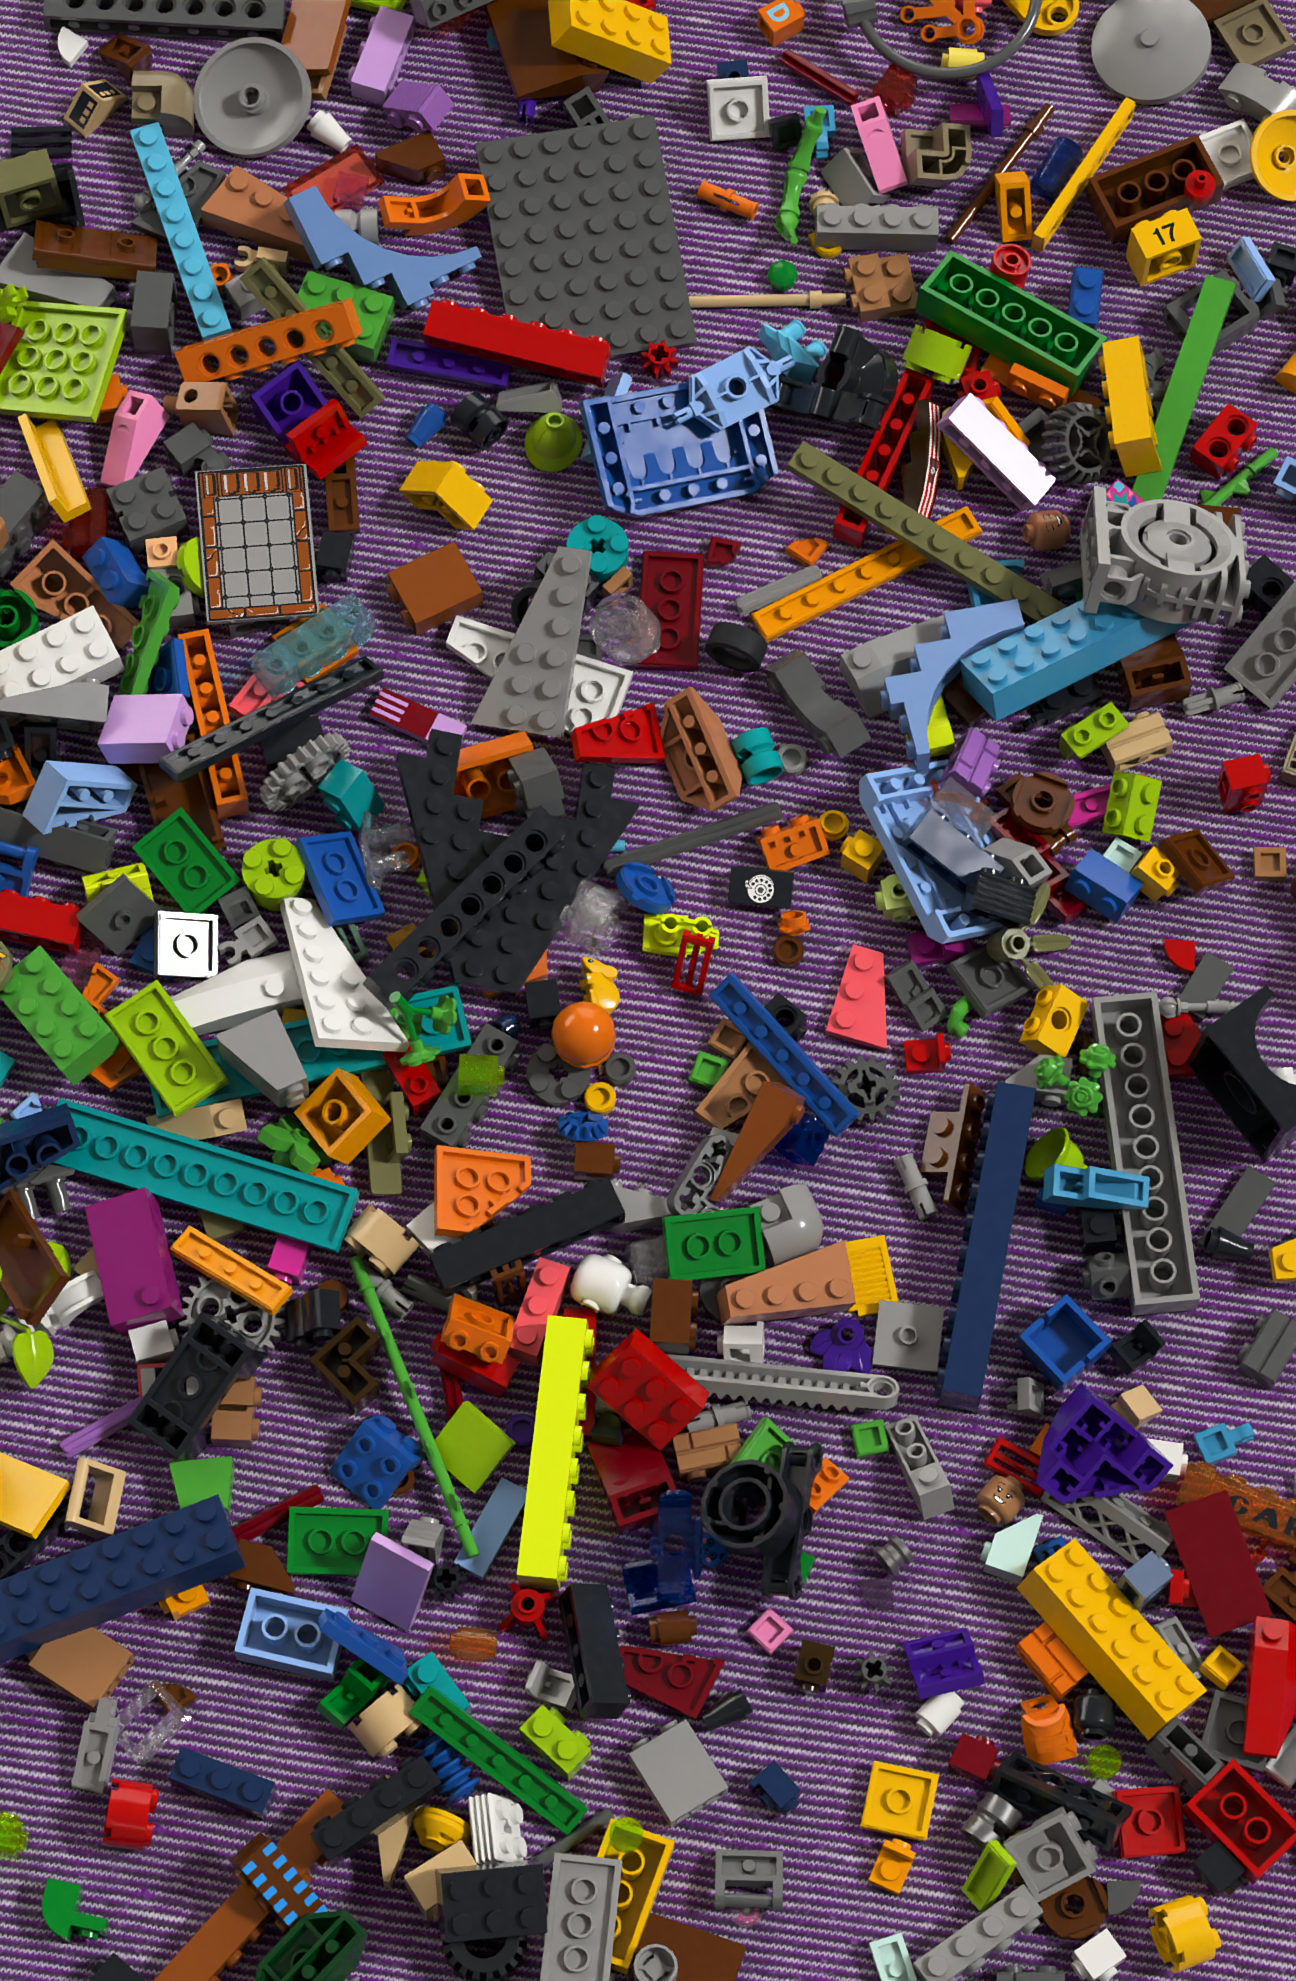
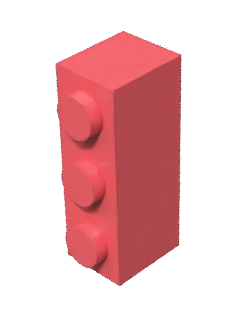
M539 1257L514 1324L512 1343L507 1352L508 1355L519 1361L539 1366L544 1351L548 1315L557 1316L571 1281V1269L569 1266Z

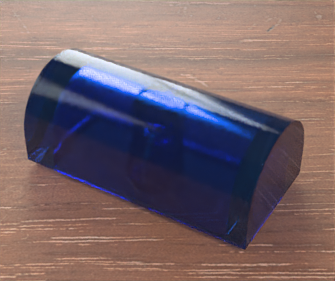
M1057 137L1030 181V192L1054 203L1082 157L1081 147L1069 138Z

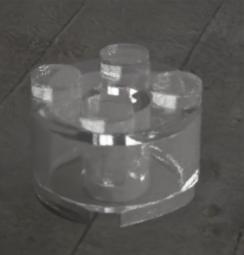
M621 592L607 596L597 605L596 608L598 610L594 617L591 616L589 621L590 635L593 641L613 661L621 666L635 664L658 651L661 645L660 623L656 615L642 600L628 593Z
M583 880L576 890V898L572 905H566L560 915L559 921L564 924L563 937L596 955H600V950L606 952L622 928L623 923L619 922L618 919L621 912L627 914L628 900L595 882Z

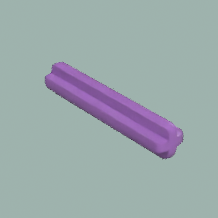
M143 1396L132 1400L62 1440L60 1447L65 1456L72 1458L130 1425L127 1421L143 1399Z

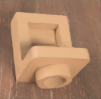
M176 536L145 539L147 562L150 570L177 567L176 561L179 548Z

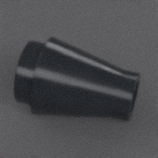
M1221 1226L1218 1228L1210 1227L1203 1244V1251L1209 1253L1210 1257L1241 1259L1245 1261L1250 1260L1254 1249V1243L1246 1241Z
M740 1688L735 1692L730 1690L701 1715L711 1732L717 1728L748 1719L747 1715L753 1713V1710Z

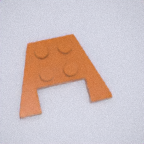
M96 962L92 968V975L88 985L85 987L82 995L114 1032L104 1017L109 1011L101 1005L119 985L120 980ZM123 1046L88 1074V1076L109 1092H112L142 1073V1070L126 1047Z

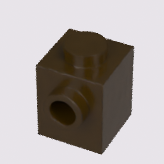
M807 1640L802 1641L793 1685L799 1686V1691L811 1695H817L818 1691H826L835 1647Z

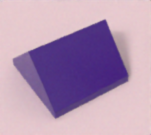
M300 360L292 362L249 395L256 419L282 445L289 443L286 436L289 431L328 403Z

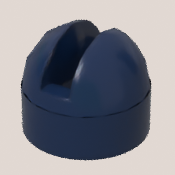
M505 1014L493 1022V1027L515 1038L521 1030V1023L514 1022L517 1018L516 1016Z

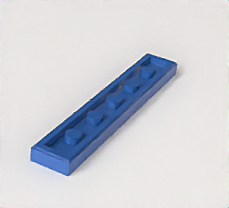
M730 973L708 995L795 1092L806 1098L804 1103L835 1137L840 1136L861 1115L734 973Z

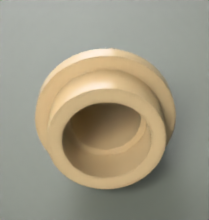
M820 189L813 193L809 201V209L814 217L817 205H824L826 203H836L839 205L838 198L829 189L827 191Z

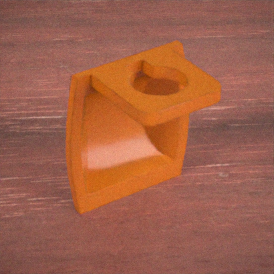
M1051 1694L1020 1703L1021 1709L1024 1712L1021 1715L1022 1737L1029 1759L1046 1766L1077 1757L1075 1731L1064 1703L1058 1705ZM1038 1704H1046L1044 1705L1045 1708L1039 1710L1038 1708H1033V1706Z

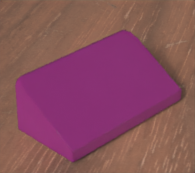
M979 104L950 105L949 123L970 125V128H987ZM1002 104L1004 110L1003 128H1008L1011 125L1010 106Z

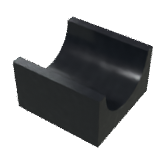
M1267 985L1207 1027L1186 1061L1195 1076L1263 1163H1266L1296 1141V1085L1279 1078L1265 1065L1259 1055L1255 1041V1026L1274 997L1273 992Z

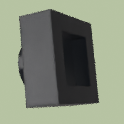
M797 112L768 119L772 147L775 151L798 146L802 136V129Z

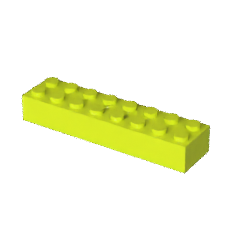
M552 1315L547 1317L517 1567V1578L520 1587L560 1591V1583L567 1582L569 1563L567 1562V1556H564V1549H571L572 1530L571 1524L568 1523V1517H574L576 1508L575 1491H571L572 1484L578 1485L580 1473L579 1459L575 1458L576 1452L582 1453L584 1438L582 1426H579V1420H586L587 1401L586 1394H583V1388L589 1389L587 1385L591 1376V1369L587 1356L593 1357L595 1345L594 1330L589 1329L587 1319Z

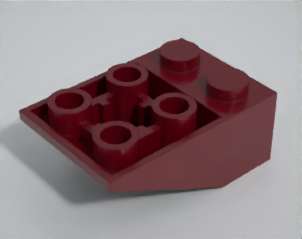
M634 1428L623 1431L624 1441L621 1447L595 1441L586 1444L619 1536L682 1514V1503L661 1451Z

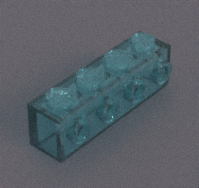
M352 592L252 656L251 672L272 698L279 694L285 695L292 691L297 683L305 677L312 678L317 675L325 664L330 661L336 662L343 658L348 650L356 644L363 645L368 642L374 633L375 619Z

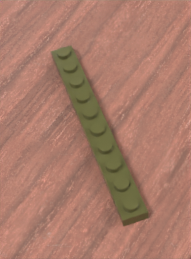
M804 440L786 467L788 471L995 601L1004 602L1018 599L1022 617L1030 623L1034 624L1066 608L1067 605Z

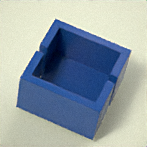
M1066 1294L1045 1312L1044 1319L1040 1317L1019 1335L1016 1347L1062 1393L1083 1374L1084 1368L1088 1370L1107 1353L1106 1351L1110 1348L1112 1341Z

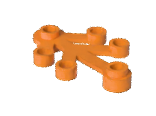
M929 0L934 6L913 7L907 5L900 11L901 20L909 25H913L922 19L947 17L955 24L943 27H936L931 24L925 25L921 29L920 35L925 42L930 44L938 42L939 39L957 37L960 42L973 45L979 42L984 35L985 26L983 21L976 16L975 0H963V14L955 8V0ZM909 10H913V12H914L913 18L910 19V20H907V18H906L907 12H908ZM970 25H974V33L968 35L967 28ZM930 29H934L935 34L933 38L928 39L927 32Z

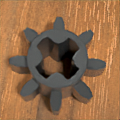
M869 1651L868 1659L865 1661L857 1658L856 1665L861 1668V1671L854 1672L853 1679H861V1691H864L867 1687L873 1688L875 1695H877L882 1684L886 1687L891 1686V1680L886 1675L892 1674L894 1667L886 1666V1654L878 1658L874 1657L872 1651ZM879 1668V1676L875 1675L872 1679L867 1676L868 1669Z

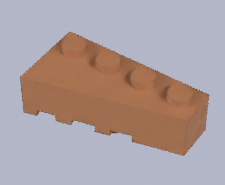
M236 165L200 209L203 227L211 230L216 228L225 231L228 236L237 239L242 237L251 240L260 247H271L276 250L288 251L289 257L313 265L283 205L288 198Z
M845 1240L725 1285L716 1294L721 1326L831 1314L849 1310L856 1304Z

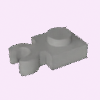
M261 915L235 930L234 936L237 940L234 942H223L219 945L218 951L220 955L227 951L235 953L232 958L227 960V964L231 968L239 964L242 956L246 953L250 959L257 958L276 946L278 939Z

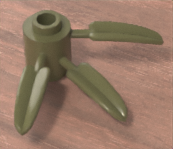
M1046 882L1042 883L1037 889L1029 925L1034 926L1037 924L1047 905L1051 888ZM1027 926L993 933L986 944L987 953L993 960L1000 963L1019 960L1025 967L1024 973L1039 991L1043 986L1054 985L1038 962L1031 961L1029 963L1025 956L1030 947L1036 953L1069 948L1071 946V939L1068 936L1039 934L1033 935L1031 941H1029L1027 934L1024 932Z

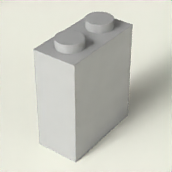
M686 1719L680 1723L677 1720L671 1721L660 1729L661 1735L651 1741L648 1737L638 1741L631 1747L633 1752L629 1753L631 1765L670 1828L728 1794L729 1788Z

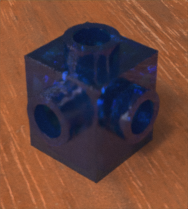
M804 1113L800 1122L797 1125H793L789 1132L776 1144L774 1149L792 1164L814 1166L824 1149L830 1132L820 1125L821 1120L812 1114Z

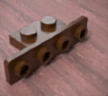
M971 1082L964 1083L959 1112H931L920 1172L925 1176L947 1177L943 1203L956 1213H963L965 1202L968 1200V1183L970 1172L974 1168L973 1155L975 1144L980 1135V1116L985 1107L984 1092Z

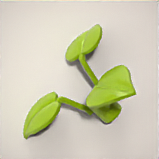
M47 1242L64 1271L71 1277V1262L67 1250L63 1245ZM0 1266V1281H1V1278H2V1269H1V1266ZM0 1289V1321L24 1332L16 1334L13 1338L12 1355L14 1363L25 1385L29 1389H34L51 1369L54 1359L53 1345L45 1332L41 1330L31 1332L29 1326L2 1315L9 1308L10 1303Z

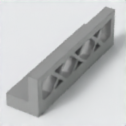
M1045 1491L1040 1498L1133 1564L1142 1559L1138 1555L1136 1544L1145 1543L1156 1551L1155 1555L1157 1557H1162L1174 1541L1169 1527L1121 1494L1095 1499L1093 1496L1080 1498L1082 1500L1076 1498L1074 1502L1061 1503ZM1091 1505L1098 1512L1099 1520L1089 1521L1083 1516L1081 1506ZM1118 1524L1124 1528L1127 1539L1116 1540L1113 1538L1108 1525Z

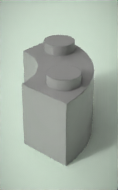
M1236 63L1218 88L1230 108L1247 113L1260 122L1278 111L1296 110V90L1283 80L1278 84L1264 76L1267 71L1254 65Z

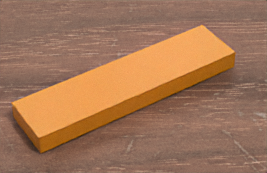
M190 1225L169 1248L171 1255L271 1316H274L293 1294L291 1286Z

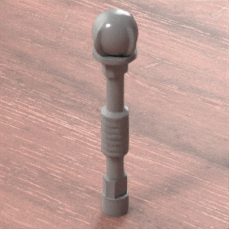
M197 140L180 161L174 163L178 177L185 170V166L206 149L205 144L201 140ZM144 190L135 196L134 206L138 212L145 213L151 208L150 204L154 202L151 192Z
M1164 997L1159 1002V1011L1166 1018L1179 1017L1181 1013H1188V1011L1228 1013L1240 1003H1229L1228 1000L1188 1003L1181 1002L1179 998Z

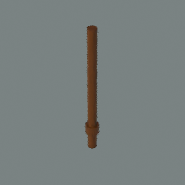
M1045 103L1035 118L1029 119L1022 129V135L944 237L946 242L951 245L955 244L995 191L994 174L1009 172L1032 140L1038 139L1044 131V124L1055 111L1052 105Z

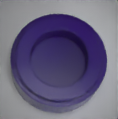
M517 1414L510 1418L506 1425V1434L516 1442L515 1447L527 1448L532 1446L535 1419L528 1414Z

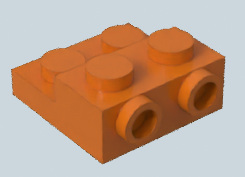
M454 1293L449 1304L448 1317L442 1329L441 1341L445 1342L453 1350H466L476 1354L484 1362L502 1364L512 1343L515 1316Z

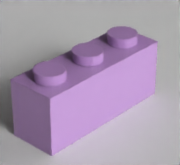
M380 6L377 16H372L368 25V33L370 34L367 41H362L358 50V58L360 59L357 66L351 67L347 82L351 84L353 97L384 105L392 92L415 34V16Z

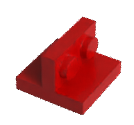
M333 398L286 434L289 443L284 445V449L287 455L299 464H306L307 470L321 480L368 445L365 436L350 425L341 404Z

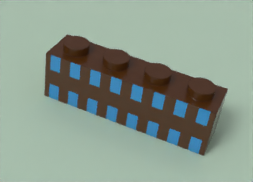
M257 1834L229 1860L236 1869L232 1873L243 1887L247 1888L250 1886L257 1894L253 1897L254 1901L265 1913L271 1911L277 1918L274 1925L283 1936L305 1914L330 1912L271 1839L263 1834Z

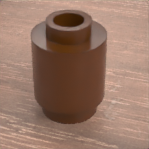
M688 1609L656 1613V1617L648 1618L651 1644L660 1643L661 1647L692 1643L691 1636L697 1635L695 1615L689 1616Z

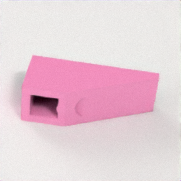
M876 96L851 105L879 193L883 194L908 185L889 120L880 97Z
M129 390L115 413L100 480L103 486L110 488L133 479L168 421L170 415L152 395Z

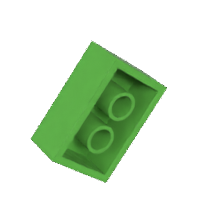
M308 270L298 293L300 299L309 309H313L352 297L363 333L355 338V344L344 347V350L353 359L375 365L396 314L394 297ZM321 322L332 334L331 327L327 323Z

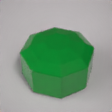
M780 260L771 264L767 274V281L772 289L786 292L794 288L798 272L793 263Z

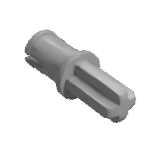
M1238 681L1217 689L1209 687L1206 692L1186 697L1182 700L1183 711L1187 716H1191L1212 709L1216 712L1222 706L1239 701L1242 702L1245 700L1244 692L1231 695L1232 692L1243 690L1242 684Z

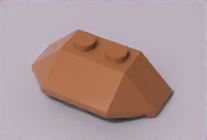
M689 686L665 701V714L660 730L665 754L664 761L681 801L715 812L739 797L743 772L720 718L694 688Z

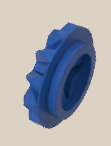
M578 1110L576 1113L567 1112L559 1117L557 1131L562 1136L575 1142H593L608 1134V1121L602 1115L592 1114L591 1111L581 1112Z

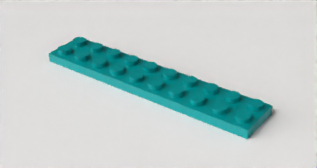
M458 985L418 993L408 1001L411 1006L428 1009L429 1006L434 1007L438 1003L441 995H448L449 998L456 1000L457 1006L455 1011L457 1013V1021L455 1025L451 1026L448 1035H442L440 1032L434 1031L433 1019H428L426 1015H423V1020L420 1023L422 1032L418 1037H421L423 1046L439 1047L440 1053L435 1056L470 1049L472 1046ZM308 1018L283 1024L307 1075L308 1085L324 1082L337 1067L354 1075L388 1067L383 1058V1052L385 1051L315 1047ZM217 1038L202 1042L230 1083L193 1108L236 1098L244 1100L264 1095L221 1058ZM150 1083L157 1118L171 1115V1111Z
M59 1098L57 1106L65 1103L68 1105L81 1146L52 1162V1165L71 1168L75 1172L133 1190L145 1187L158 1198L339 1253L360 1195L357 1189Z

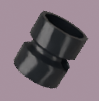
M473 392L466 396L454 409L451 415V422L463 433L469 432V438L481 450H485L501 438L508 427L509 421L497 409H490V402L479 392Z

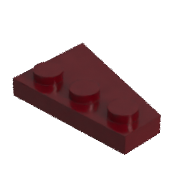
M621 1645L619 1648L620 1655L625 1661L624 1676L626 1686L629 1689L694 1721L697 1720L726 1661L716 1658L714 1660L699 1658L688 1654L663 1653L660 1650Z

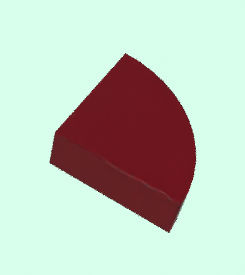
M711 536L705 568H721L731 563L739 554L742 542Z

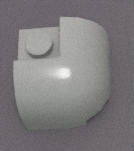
M796 1184L779 1190V1194L749 1206H759L764 1253L771 1268L812 1253L821 1244L824 1230L822 1217L806 1184Z

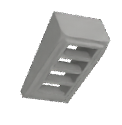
M557 380L499 392L497 394L496 406L498 411L562 412V397Z

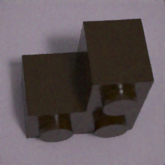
M357 1315L309 1359L311 1370L355 1415L380 1394L378 1382L362 1367L382 1349L380 1338Z

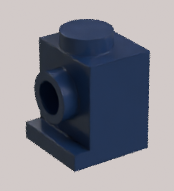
M775 1760L749 1782L748 1789L752 1793L758 1789L761 1792L758 1798L770 1811L775 1808L779 1814L782 1813L786 1817L800 1804L797 1799L800 1797L801 1790Z

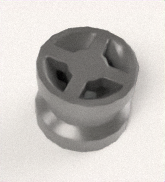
M892 1535L884 1547L878 1546L873 1550L877 1561L892 1577L899 1573L901 1566L904 1564L909 1565L914 1561L911 1551L896 1535Z

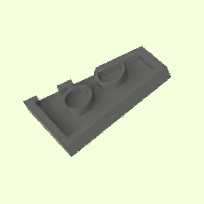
M198 161L179 178L197 230L202 223L200 209L227 177L226 172L201 161ZM153 202L150 204L151 208L141 217L138 215L131 222V227L168 243Z

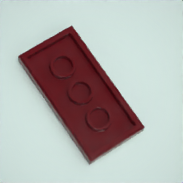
M643 551L635 669L698 672L705 554Z
M1227 1489L1164 1512L1210 1638L1253 1623L1256 1616H1273Z

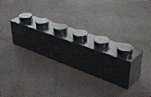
M601 1179L592 1180L583 1186V1190L573 1194L570 1191L564 1192L553 1199L554 1202L545 1206H541V1204L533 1205L527 1208L523 1215L514 1219L511 1217L502 1218L493 1224V1228L483 1232L480 1229L474 1230L463 1237L464 1240L453 1245L451 1242H447L437 1246L433 1250L434 1253L429 1254L430 1264L445 1297L447 1298L454 1295V1293H459L491 1279L490 1270L496 1268L499 1274L503 1272L502 1266L506 1264L512 1269L515 1267L514 1261L518 1259L525 1265L539 1259V1257H544L624 1223L625 1211L610 1179L601 1181Z

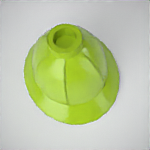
M549 412L534 421L525 437L527 458L532 465L544 472H558L567 468L576 460L582 448V433L579 426L570 417L558 412Z
M1062 1127L1052 1129L1035 1142L1025 1161L1024 1170L1029 1179L1033 1181L1044 1179V1170L1054 1164L1080 1169L1088 1167L1084 1164V1158L1080 1149L1070 1140L1067 1129Z

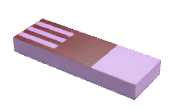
M384 687L369 712V718L428 744L431 729L463 735L462 738L467 731V725Z

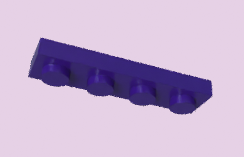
M392 337L386 362V369L502 391L507 390L512 365L427 345L424 342Z

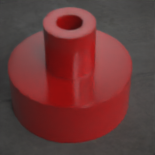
M1204 170L1191 172L1185 181V195L1193 202L1203 203L1208 201L1214 194L1215 179L1209 172Z

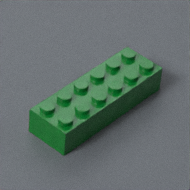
M952 250L948 252L920 287L914 310L1012 366L1015 362L1070 388L1068 394L1070 399H1072L1098 365V356L1103 355L1102 343L1107 342L1108 338Z

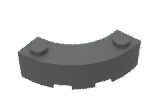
M792 650L763 669L768 676L766 684L774 695L779 694L800 724L818 742L819 747L826 755L831 753L841 759L871 739L856 711L847 707L839 699L834 701L831 696L826 695L824 692L827 689L826 684L811 664L805 652Z

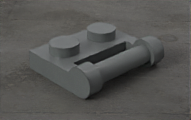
M716 1849L714 1910H725V1907L772 1908V1912H782L783 1851ZM725 1886L772 1887V1894L725 1893Z

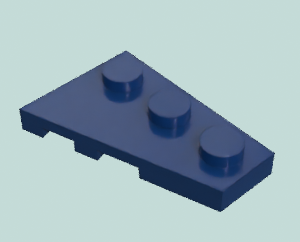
M325 1608L318 1617L321 1632L399 1685L406 1679L408 1670L404 1650L358 1626L339 1611L335 1613Z

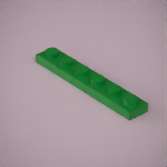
M429 1684L409 1709L411 1715L567 1836L589 1810L585 1803L433 1685Z

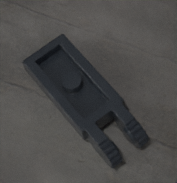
M1091 674L1015 712V714L1021 715L1032 709H1039L1040 713L1029 717L1022 724L1025 731H1030L1044 724H1052L1101 701L1104 695Z

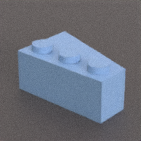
M46 760L22 816L43 835L52 833V828L66 825L70 828L77 826V821L90 818L95 821L126 812L138 785L115 765Z

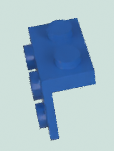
M378 1414L361 1423L332 1465L330 1472L371 1508L380 1510L385 1506L408 1471L420 1466L427 1456L421 1450V1446L416 1440L404 1436L395 1429L396 1425L393 1421Z

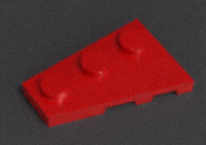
M654 702L634 711L631 709L622 712L619 716L613 718H604L576 727L570 733L575 762L660 764L665 759Z

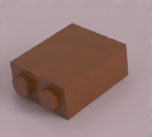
M455 542L449 543L388 572L389 585L385 586L387 593L393 603L398 601L402 608L400 616L407 628L412 626L417 636L454 619L456 615L460 616L483 605V592Z

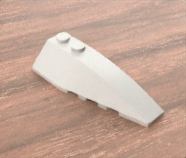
M291 950L243 961L171 997L197 1036L238 1026L275 1009L279 1016H283L284 1008L299 1009V1007L305 1006Z

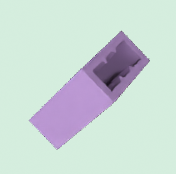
M183 694L114 695L107 715V723L103 726L97 744L109 764L159 763V758L185 746V738L189 726L193 723L194 719L193 709L188 705Z

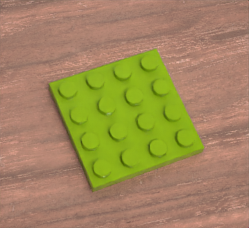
M25 301L19 304L16 308L18 316L12 320L11 325L19 327L24 334L0 374V414L21 416L26 413L28 417L96 423L127 329V309Z

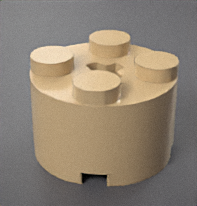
M371 1203L348 1228L344 1238L348 1248L356 1255H361L362 1258L365 1255L370 1257L368 1260L373 1264L372 1267L386 1279L390 1274L395 1275L419 1247V1243L413 1237L409 1240L403 1235L406 1231L403 1227L379 1208L375 1209Z
M399 1684L394 1686L396 1694L392 1696L387 1691L359 1715V1720L361 1721L359 1725L356 1726L352 1721L347 1726L373 1758L379 1755L383 1760L398 1747L395 1740L404 1733L409 1738L423 1726L422 1722L409 1713V1709L415 1702Z

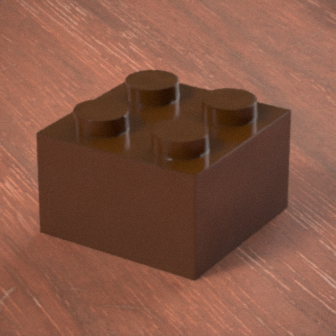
M653 1278L650 1340L665 1354L688 1356L689 1351H695L697 1323L690 1322V1320H697L699 1291H692L693 1280Z

